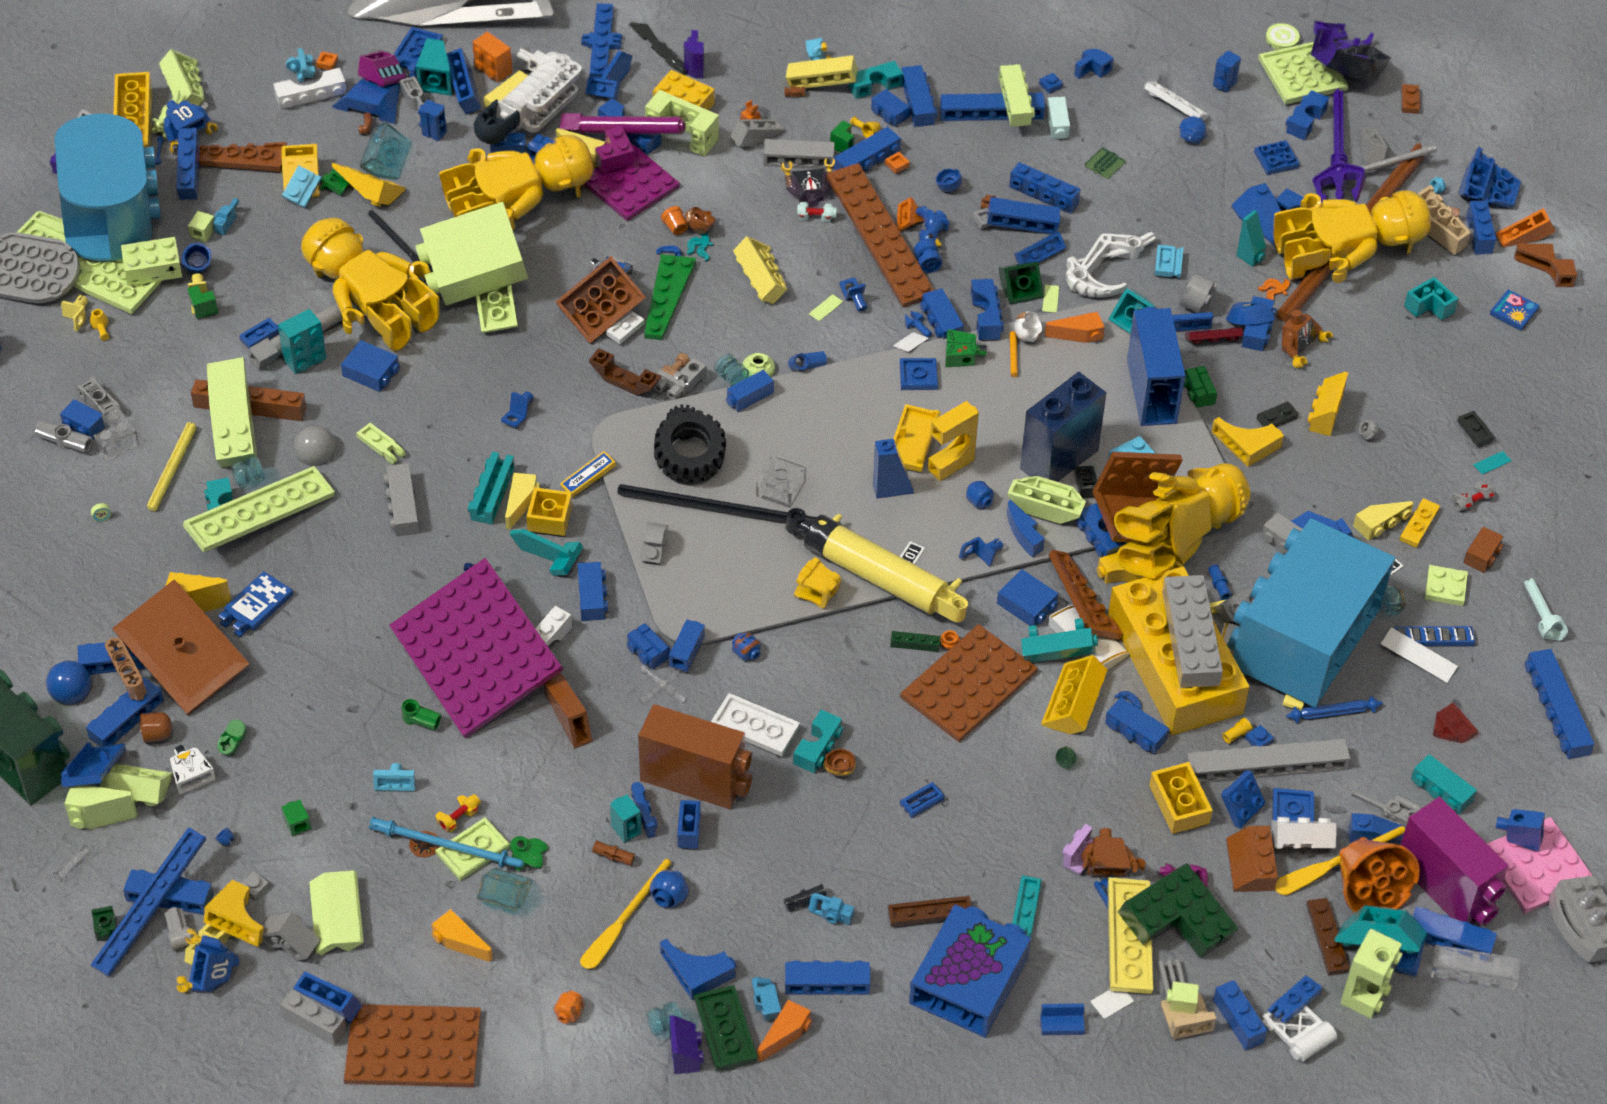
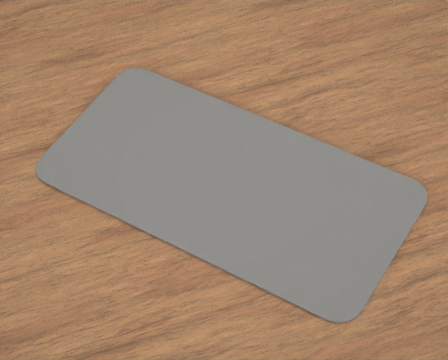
M1119 300L1102 301L1039 316L1042 333L1037 340L1025 342L1017 337V377H1011L1009 333L1014 331L1015 323L1010 322L1004 324V332H1001L1000 339L978 340L977 330L967 332L976 335V345H987L986 356H975V365L945 367L947 338L923 342L909 352L897 348L827 364L818 368L771 377L774 380V393L739 412L728 405L726 401L727 388H722L618 412L601 421L596 426L592 435L595 457L605 451L617 465L602 477L654 624L663 636L675 642L686 619L698 621L705 625V637L701 645L735 637L739 633L760 631L896 596L804 547L805 537L802 534L794 535L787 532L785 529L786 523L619 495L617 490L620 484L788 512L791 508H800L805 511L806 515L814 517L826 515L832 519L837 514H841L842 519L840 522L844 527L898 556L902 554L910 541L925 547L914 565L951 584L957 578L964 581L1049 560L1051 550L1066 552L1070 555L1095 548L1092 543L1087 541L1083 530L1078 528L1076 519L1059 524L1029 515L1037 522L1036 531L1045 538L1044 550L1032 558L1017 541L1007 517V506L1011 500L1007 493L1013 480L1030 477L1020 469L1026 411L1077 372H1081L1107 392L1099 451L1079 465L1093 466L1097 481L1108 461L1109 451L1138 436H1141L1157 454H1179L1182 456L1183 461L1175 476H1187L1188 471L1192 468H1210L1224 463L1194 402L1190 401L1187 388H1183L1178 424L1140 425L1127 362L1130 333L1108 319ZM1097 311L1105 327L1102 340L1088 343L1045 336L1046 322ZM900 358H936L938 390H901ZM965 401H968L977 408L979 416L975 460L939 481L928 471V459L946 448L953 440L941 445L933 437L922 472L907 469L914 494L876 499L873 487L875 441L893 439L905 404L929 410L935 409L940 411L941 415ZM681 404H683V407L690 405V409L694 407L695 411L701 410L704 415L710 414L713 416V421L717 420L721 424L720 428L724 429L726 451L723 465L714 476L709 475V480L703 482L701 479L697 484H693L692 481L683 484L682 480H677V482L671 480L672 476H666L663 474V468L659 469L657 466V460L654 458L655 433L662 420H666L667 412L671 408L674 410L676 405L678 408H680ZM689 436V439L683 437V440L678 438L672 444V447L678 454L689 458L698 457L708 449L704 441L695 436ZM1074 470L1058 481L1059 483L1074 487L1078 492ZM984 481L994 491V499L989 507L977 509L967 499V487L972 482ZM1095 497L1082 498L1086 501L1084 508L1097 503ZM648 522L669 525L666 544L663 546L661 563L641 561L644 543L643 536ZM1107 527L1101 529L1102 531L1108 532ZM979 536L986 544L999 538V541L1001 540L1003 543V548L995 552L993 563L991 566H988L975 553L960 559L959 554L962 545ZM970 545V546L965 550V552L968 551V550L971 548L972 545ZM814 557L820 559V562L829 570L836 572L841 577L838 592L833 595L824 609L819 608L813 602L801 598L798 599L794 596V592L799 585L796 583L800 571Z

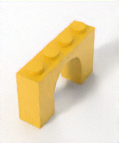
M968 401L931 421L930 434L941 445L953 440L946 448L928 459V471L939 481L975 460L979 412Z

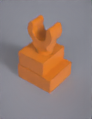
M752 100L746 102V110L741 112L740 119H762L760 118V112L757 111L758 105L753 106Z

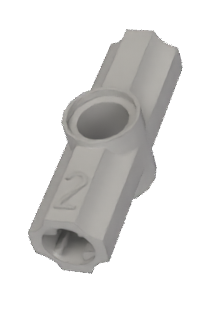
M39 421L36 425V436L57 443L61 449L73 448L84 453L89 452L91 449L92 437L72 431L66 424L55 425L46 421Z

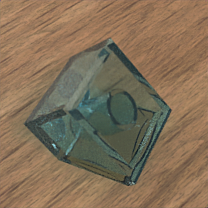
M494 868L482 875L477 900L483 901L482 903L487 906L496 905L502 907V910L506 912H514L522 907L533 879Z

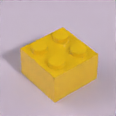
M534 487L526 516L527 530L565 536L573 507L572 492Z

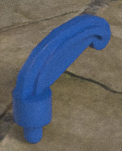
M674 245L662 246L656 250V254L674 252L675 256L682 255L680 248Z
M1120 691L1114 695L1115 698H1127L1134 706L1140 710L1142 709L1140 700L1132 692Z

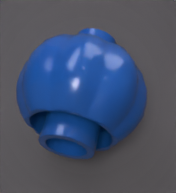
M661 871L650 883V892L653 899L661 907H677L685 901L689 893L686 880L679 871Z

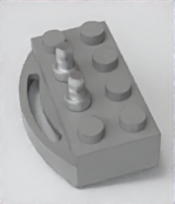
M1594 875L1560 880L1549 896L1551 914L1559 931L1570 946L1588 963L1607 960V896L1601 889L1599 881Z

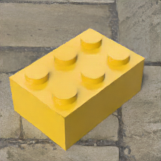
M670 70L653 89V97L661 90L708 111L715 104V88L673 70Z
M1189 762L1151 772L1149 786L1172 834L1210 824L1213 810Z

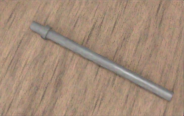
M1436 145L1423 146L1419 150L1360 167H1363L1365 172L1419 156L1426 157L1428 154L1436 152L1437 147Z

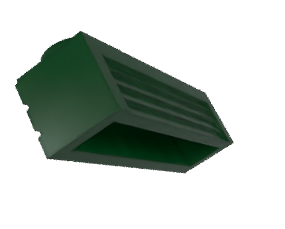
M892 631L890 647L939 653L941 636Z

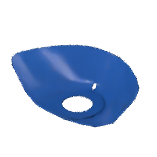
M1238 302L1232 306L1226 316V320L1239 325H1253L1274 321L1275 316L1269 306L1264 303ZM1244 304H1254L1253 306H1243Z

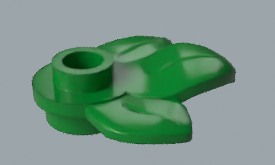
M514 837L510 843V850L513 853L511 857L521 859L524 862L521 868L515 866L514 868L521 871L525 865L541 869L543 866L541 853L548 850L546 843L538 838ZM521 843L524 845V847L520 848L517 844Z

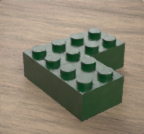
M1185 863L1125 901L1118 911V914L1142 945L1175 926L1199 958L1214 950L1216 946L1218 947L1231 939L1238 929L1188 863Z

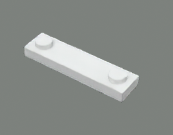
M1147 82L1144 87L1149 91L1150 95L1160 97L1189 115V117L1197 116L1205 121L1209 115L1157 82Z

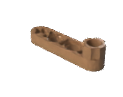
M118 637L110 638L105 643V648L130 699L142 700L145 694H147L142 676L123 641ZM121 657H126V659L121 662L117 661ZM126 670H133L131 673L123 674Z

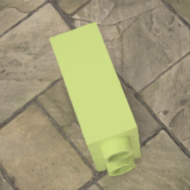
M503 202L420 229L424 243L415 245L420 261L426 264L431 263L434 271L425 274L428 287L436 294L441 293L445 305L529 279Z

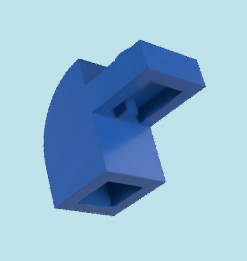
M1099 49L1085 50L1082 52V59L1078 60L1075 64L1074 76L1080 79L1091 71L1102 78L1112 71L1114 58Z

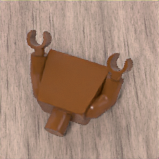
M1110 828L1100 829V837H1095L1091 843L1087 844L1081 854L1082 868L1085 869L1088 866L1087 875L1125 877L1131 867L1133 872H1137V869L1145 871L1146 861L1136 858L1124 844L1122 838H1112Z

